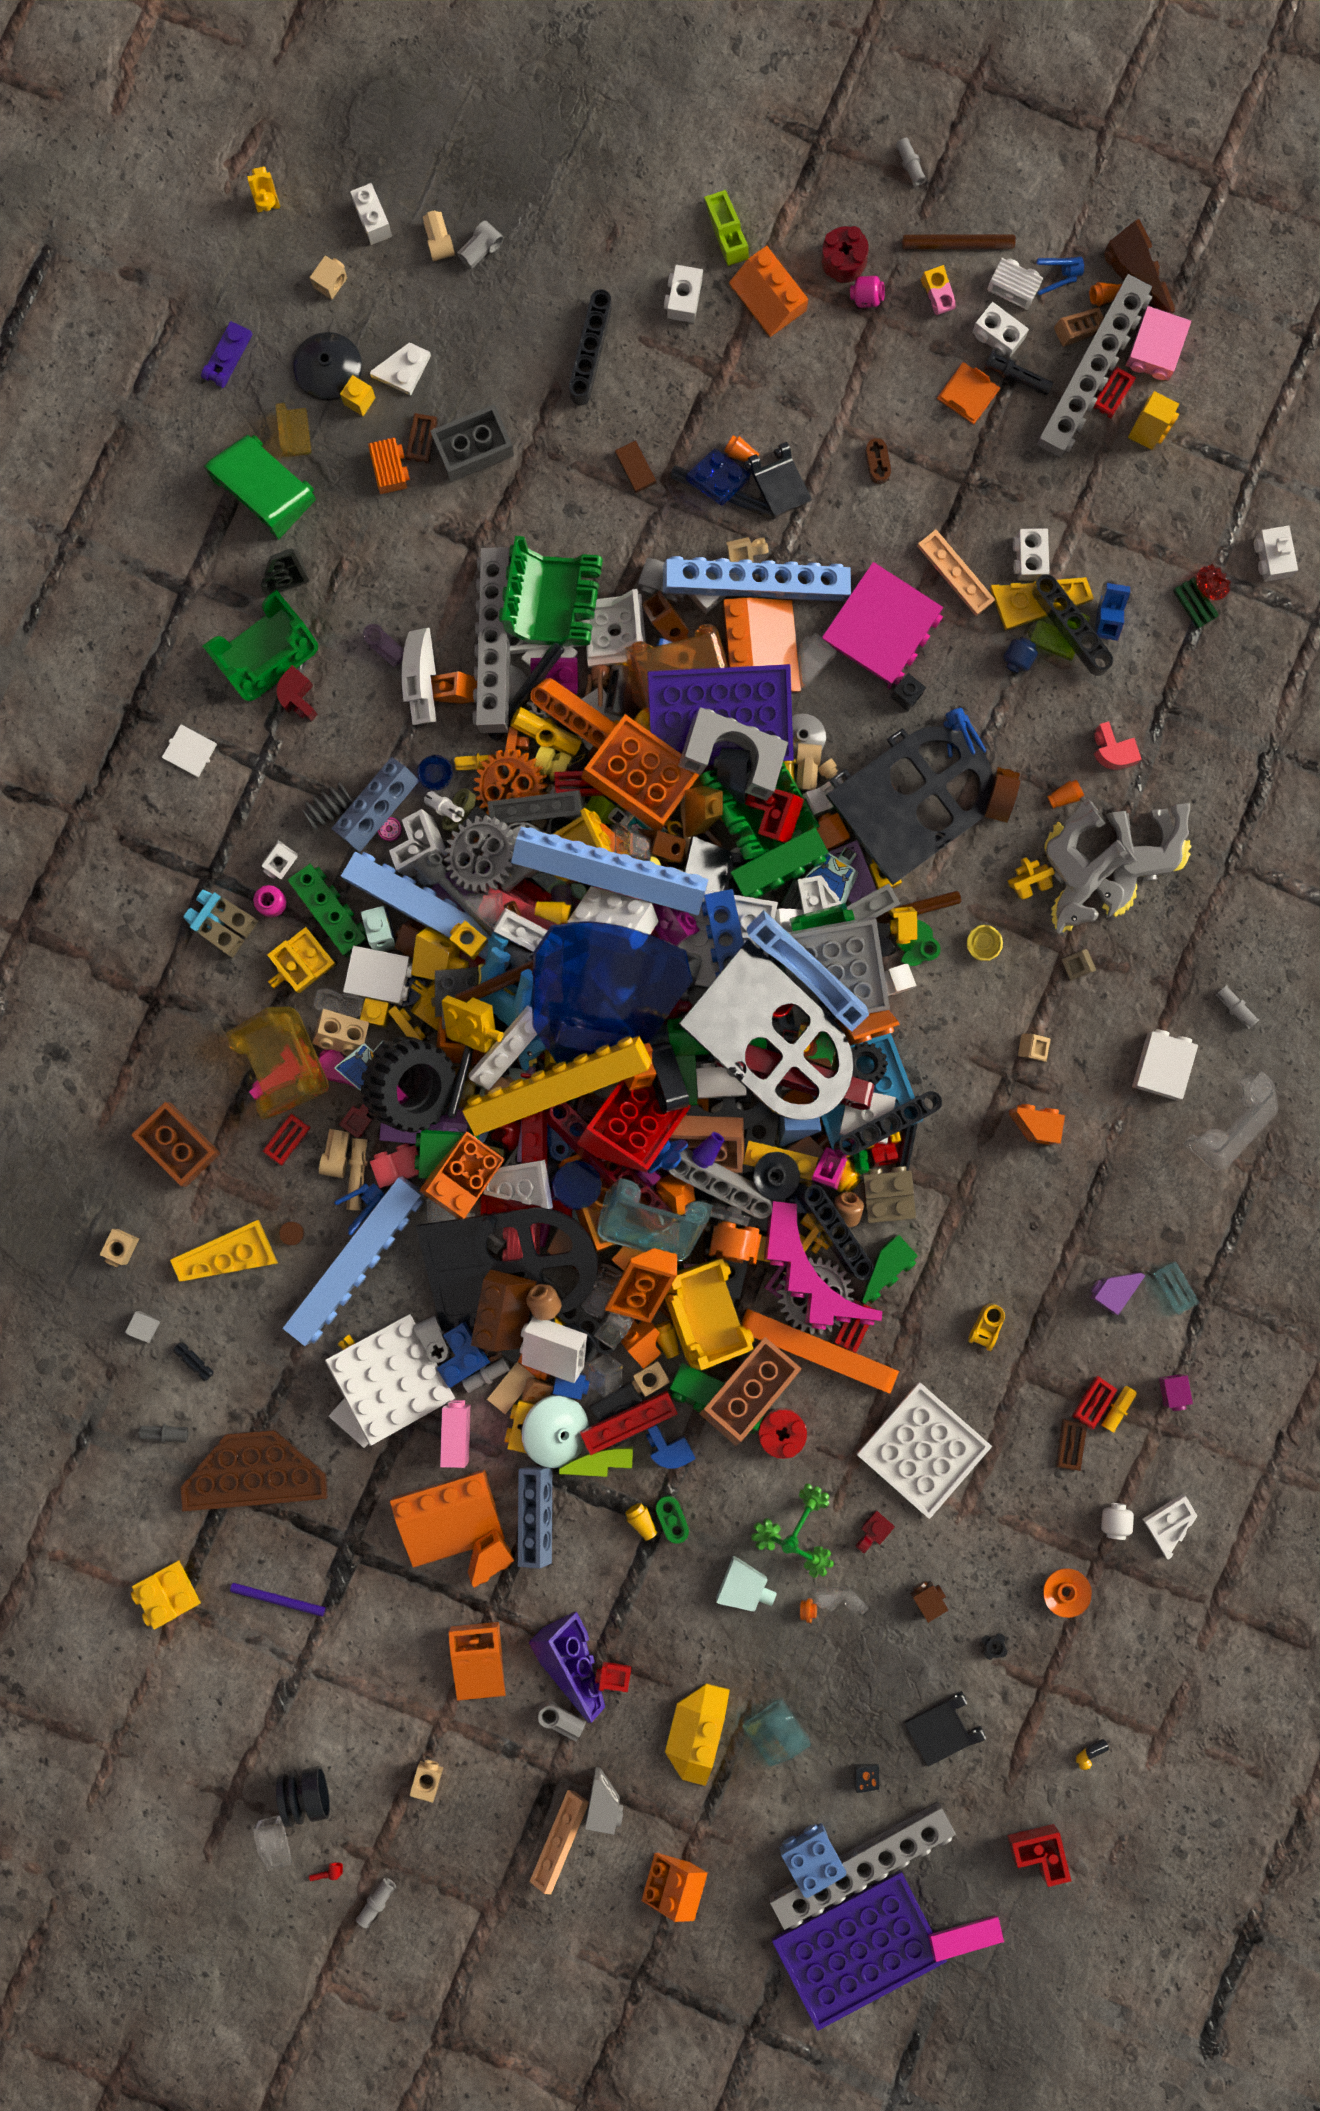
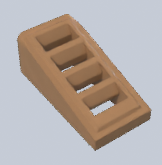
M1099 307L1060 318L1054 330L1061 345L1064 347L1095 335L1104 317ZM1091 317H1093L1096 326L1093 325Z

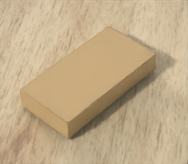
M517 1362L487 1400L506 1414L524 1392L528 1377L535 1378V1376Z

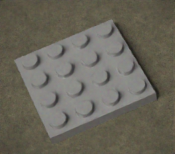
M875 917L788 932L866 1005L868 1013L890 1010ZM785 966L786 975L818 1004L820 1001L818 996ZM794 1005L792 1010L795 1026H801V1022H809L808 1017ZM824 1007L821 1008L828 1015L831 1014Z

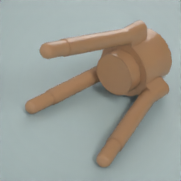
M598 665L591 667V674L588 675L585 696L591 693L592 685L594 684V687L598 688L599 707L603 705V688L607 687V684L609 685V666Z

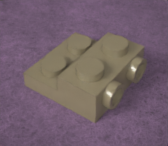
M906 1166L892 1168L891 1173H883L882 1169H873L868 1171V1175H864L868 1223L916 1219L912 1171H906Z

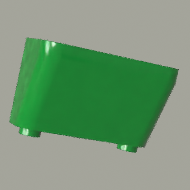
M246 434L211 458L204 465V468L214 483L219 487L222 486L225 491L228 490L255 514L262 524L264 523L268 528H271L270 533L279 540L316 501L312 493L314 489L307 481L303 480L301 482L269 454L262 447L263 443L255 435L250 437Z
M277 590L267 596L262 603V609L266 615L230 643L226 638L217 636L202 646L246 701H253L277 684L282 675L292 665L298 668L318 650V643L309 629Z

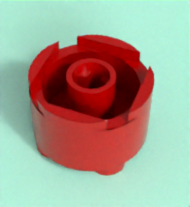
M776 1408L764 1414L757 1431L763 1449L771 1456L780 1459L792 1458L803 1449L807 1440L806 1425L796 1412L788 1408ZM785 1427L788 1435L780 1439L776 1431L782 1430Z

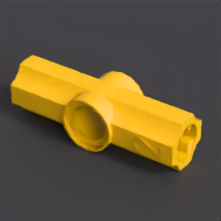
M522 707L517 709L510 724L513 728L536 739L539 745L552 747L559 752L571 756L576 755L582 743L581 738L558 727L552 719L541 718ZM543 730H549L552 733L549 735H544L541 732Z

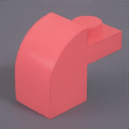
M1109 721L1100 724L1095 729V741L1098 746L1101 745V748L1094 753V756L1104 767L1112 770H1121L1137 765L1142 760L1135 738L1116 743Z

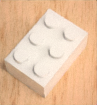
M591 886L567 922L575 940L585 937L589 944L635 957L637 948L644 945L659 921L651 902Z

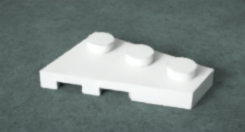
M545 1160L500 1167L484 1189V1195L520 1201L528 1205H538L546 1209L553 1208Z

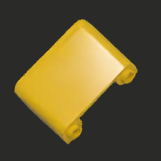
M717 1258L677 1271V1276L665 1296V1301L686 1361L690 1367L698 1370H704L754 1350L752 1345L754 1342L753 1335L750 1329H745V1327L740 1325L725 1281L728 1280V1275L731 1274L728 1263L723 1258Z

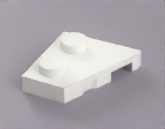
M409 342L371 370L370 375L372 378L411 396L431 354L429 351Z
M821 875L797 880L803 914L842 904Z
M1181 1494L1143 1518L1144 1523L1166 1559L1169 1560L1173 1556V1549L1178 1541L1183 1540L1188 1527L1192 1526L1197 1518V1514L1187 1497Z

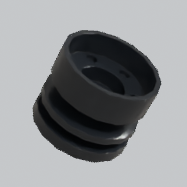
M316 1766L304 1769L301 1781L295 1771L290 1772L289 1778L285 1773L278 1775L276 1781V1802L284 1827H293L295 1822L298 1825H302L305 1819V1812L311 1822L328 1819L330 1814L329 1791L322 1767Z

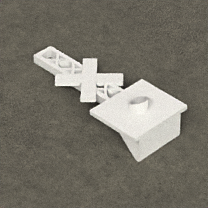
M632 589L619 597L597 599L594 619L576 621L593 626L590 645L586 646L588 668L598 665L608 666L647 661L643 606L641 605L642 595L638 594L637 589ZM612 629H619L621 631L618 636H611L609 634ZM520 639L516 646H510V654L525 653L521 659L530 666V659L542 658L551 645L530 644ZM581 645L562 646L565 650L560 658H574L578 652L572 647Z

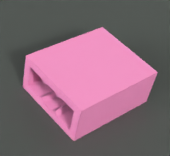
M1147 306L1141 318L1125 366L1130 367L1134 372H1144L1152 375L1155 379L1169 381L1175 371L1191 320Z
M451 1400L442 1408L440 1467L465 1468L469 1463L471 1404H465V1400Z

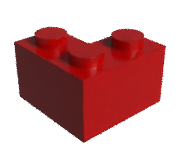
M775 789L767 801L748 794L745 805L765 812L758 834L786 843L792 838L804 799Z
M1055 1824L1007 1835L1012 1857L1018 1868L1039 1863L1041 1875L1047 1887L1071 1882L1061 1835Z

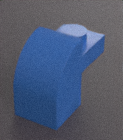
M1107 583L1104 594L1100 597L1095 622V632L1099 638L1118 641L1124 625V610L1130 595V586Z
M657 1424L648 1428L649 1433L646 1434V1437L652 1448L655 1446L658 1448L651 1452L650 1456L658 1465L674 1469L695 1460V1455L684 1435L667 1444Z

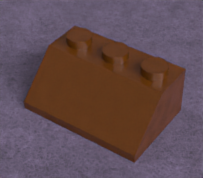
M490 1269L483 1279L471 1346L490 1351L520 1349L523 1343L521 1332L525 1323L529 1322L531 1312L527 1306L526 1298L530 1290L536 1286L537 1281Z

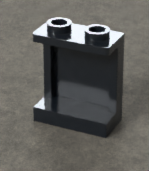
M621 664L612 666L604 713L620 717L626 714L634 720L641 710L649 707L647 673L631 670L629 666Z

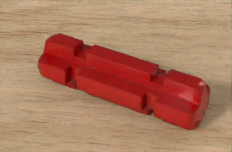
M525 878L514 887L536 902H553L552 894Z

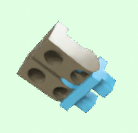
M202 890L196 899L204 905L201 912L198 913L190 908L183 918L191 925L190 928L233 958L245 940L224 927L225 924L247 938L259 921L215 892L212 894Z

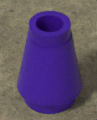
M712 1132L693 1150V1162L701 1168L712 1166L724 1142V1138L719 1133Z

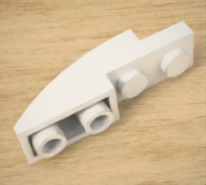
M430 628L410 631L403 652V701L410 702L413 725L437 722L430 677L436 675Z

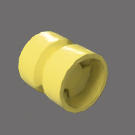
M541 746L535 757L537 760L534 766H543L539 772L540 775L545 774L554 782V772L569 771L568 764L573 759V756L563 752L556 754L555 749Z

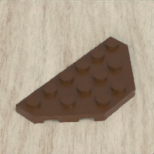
M276 1430L226 1434L197 1467L190 1478L181 1486L182 1512L328 1498L326 1473Z

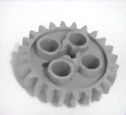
M485 815L482 820L480 817L475 816V823L470 819H466L467 826L464 827L459 824L460 832L452 831L455 839L447 840L451 844V848L444 849L445 852L450 854L449 857L444 859L445 862L450 864L446 870L452 873L450 878L455 881L457 880L456 884L458 886H464V889L469 892L473 890L479 894L480 890L488 893L489 886L497 890L498 882L505 885L503 879L505 876L512 878L509 870L517 869L511 863L515 847L513 844L516 842V837L512 836L514 831L507 828V824L500 822L495 817L491 820L490 817ZM479 835L478 842L474 844L475 837ZM500 843L499 849L494 852L495 845ZM470 857V862L464 866L465 860ZM490 865L489 872L484 874L485 868Z
M807 1257L817 1275L823 1281L825 1278H828L826 1284L829 1287H835L837 1293L846 1300L854 1301L853 1298L848 1297V1293L853 1292L854 1289L847 1288L846 1286L851 1282V1279H843L846 1271L837 1272L839 1265L835 1264L830 1267L831 1260L829 1259L822 1264L821 1257H817L815 1263H813L811 1257ZM779 1281L784 1287L783 1289L776 1290V1292L782 1294L783 1298L776 1301L777 1303L784 1304L779 1311L781 1313H788L784 1320L789 1321L793 1319L791 1327L795 1328L800 1324V1331L804 1332L808 1327L809 1334L813 1335L815 1328H811L812 1323H805L806 1313H802L803 1308L807 1306L808 1294L805 1293L804 1301L800 1305H796L793 1297H791V1292L785 1291V1281ZM834 1316L833 1324L840 1327V1322L836 1321V1316ZM826 1325V1329L829 1332H832V1325ZM817 1329L819 1334H823L824 1329Z

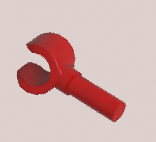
M340 1862L330 1863L329 1871L309 1875V1880L315 1881L324 1878L337 1880L343 1874V1864Z

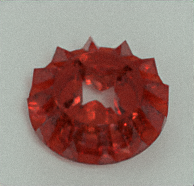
M1213 564L1201 568L1196 576L1199 590L1211 600H1221L1226 597L1230 591L1229 585L1231 581L1226 579L1227 573L1223 574L1221 567L1215 568Z

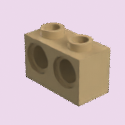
M323 1009L317 1022L312 1044L318 1045L322 1049H332L349 1056L365 1043L369 1022Z

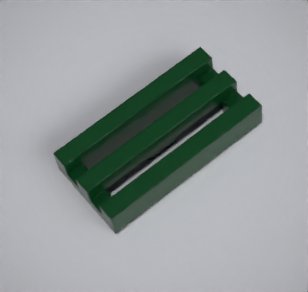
M1195 577L1173 590L1197 629L1219 616ZM1182 590L1186 591L1193 605L1204 619L1203 621L1200 620Z

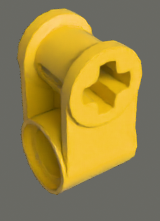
M993 1303L983 1306L969 1334L968 1342L978 1343L986 1347L988 1351H991L1005 1319L1003 1309ZM991 1309H997L998 1318L994 1321L987 1319V1313Z

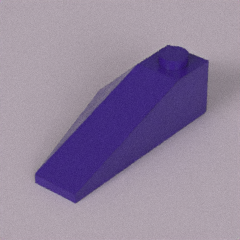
M572 1612L543 1627L529 1641V1644L539 1663L586 1721L592 1723L603 1711L605 1704L602 1691H599V1684L595 1683L596 1677L592 1667V1663L595 1662L593 1655H589L586 1641H589L587 1630L578 1613Z

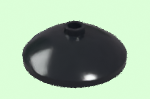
M322 332L310 336L298 347L293 360V372L298 385L311 397L327 401L341 398L340 393L352 375L360 379L362 360L357 347L348 338L338 333ZM324 357L329 358L327 362L321 361Z

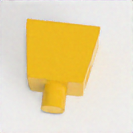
M427 927L416 935L411 975L435 980V970L468 968L469 962L459 958L460 949L440 932Z

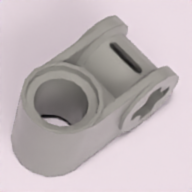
M436 1315L413 1326L427 1357L432 1362H444L450 1357L451 1348L443 1336L444 1331H441ZM436 1346L444 1348V1352L441 1353L442 1358L439 1355H434V1352L437 1350Z

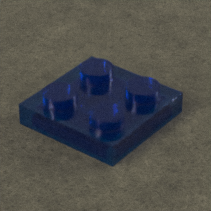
M714 448L687 473L686 481L723 506L750 480L751 474Z

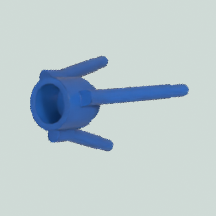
M1038 258L1037 265H1062L1063 276L1067 275V278L1039 290L1037 294L1041 295L1065 284L1077 282V276H1082L1084 273L1083 258Z
M957 708L945 714L947 721L943 722L944 727L951 728L953 731H961L971 754H975V750L966 727L983 753L986 752L982 741L970 723L968 715H965L963 708ZM947 744L948 757L951 758L953 756L952 745Z
M365 1183L359 1189L334 1202L335 1205H339L363 1193L361 1199L367 1206L348 1227L349 1235L355 1232L385 1196L374 1183L370 1187Z

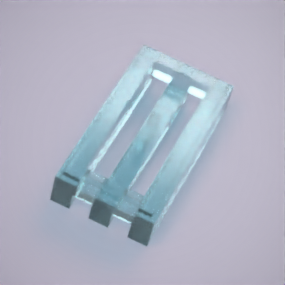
M1176 1261L1154 1272L1177 1315L1199 1304L1197 1297ZM1170 1269H1173V1271L1175 1272L1177 1278L1179 1279L1181 1285L1183 1286L1185 1292L1191 1300L1190 1302L1187 1301L1185 1295L1180 1289ZM1163 1273L1168 1277L1183 1306H1179L1162 1276Z

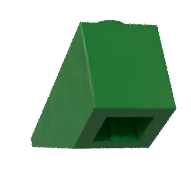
M896 1234L879 1249L873 1264V1274L868 1278L860 1300L862 1303L866 1304L869 1302L872 1304L881 1296L879 1291L884 1286L891 1287L899 1279L897 1275L902 1270L907 1272L916 1264L914 1260L918 1255L900 1235Z

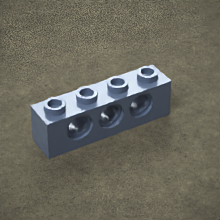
M391 757L331 829L350 846L361 852L417 785L419 780L406 766Z
M529 1465L520 1468L518 1476V1567L540 1569L552 1563V1468Z

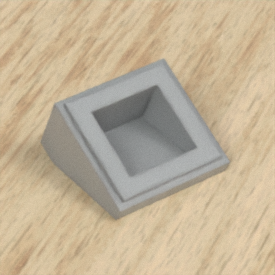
M136 1311L125 1333L150 1343L161 1321L141 1311Z

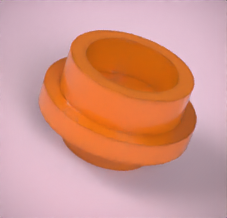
M808 1598L807 1601H801L800 1618L801 1620H806L807 1623H811L812 1618L816 1619L817 1604L813 1603L812 1598Z

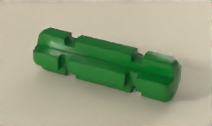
M867 1149L853 1155L855 1172L859 1173V1175L869 1171Z

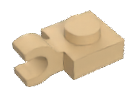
M749 537L726 542L729 562H738L744 559L754 562V555L768 553V545L765 543V538L755 539L752 543Z

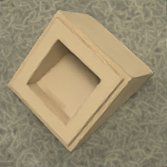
M1022 1034L1018 1056L1047 1062L1050 1038L1035 1034Z

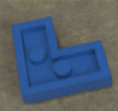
M466 1322L461 1323L443 1335L455 1354V1357L437 1367L448 1388H451L490 1363L482 1348L471 1346L473 1334Z

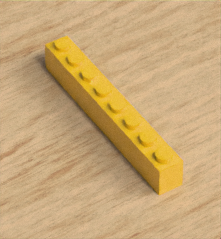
M640 1036L635 1038L625 1037L618 1041L617 1045L609 1047V1045L602 1046L595 1051L596 1053L587 1055V1053L581 1054L573 1062L568 1064L565 1062L558 1063L550 1071L544 1072V1070H540L532 1074L529 1079L524 1081L522 1078L517 1079L503 1089L496 1087L485 1096L475 1095L467 1100V1105L462 1112L474 1135L477 1136L648 1071L652 1061Z

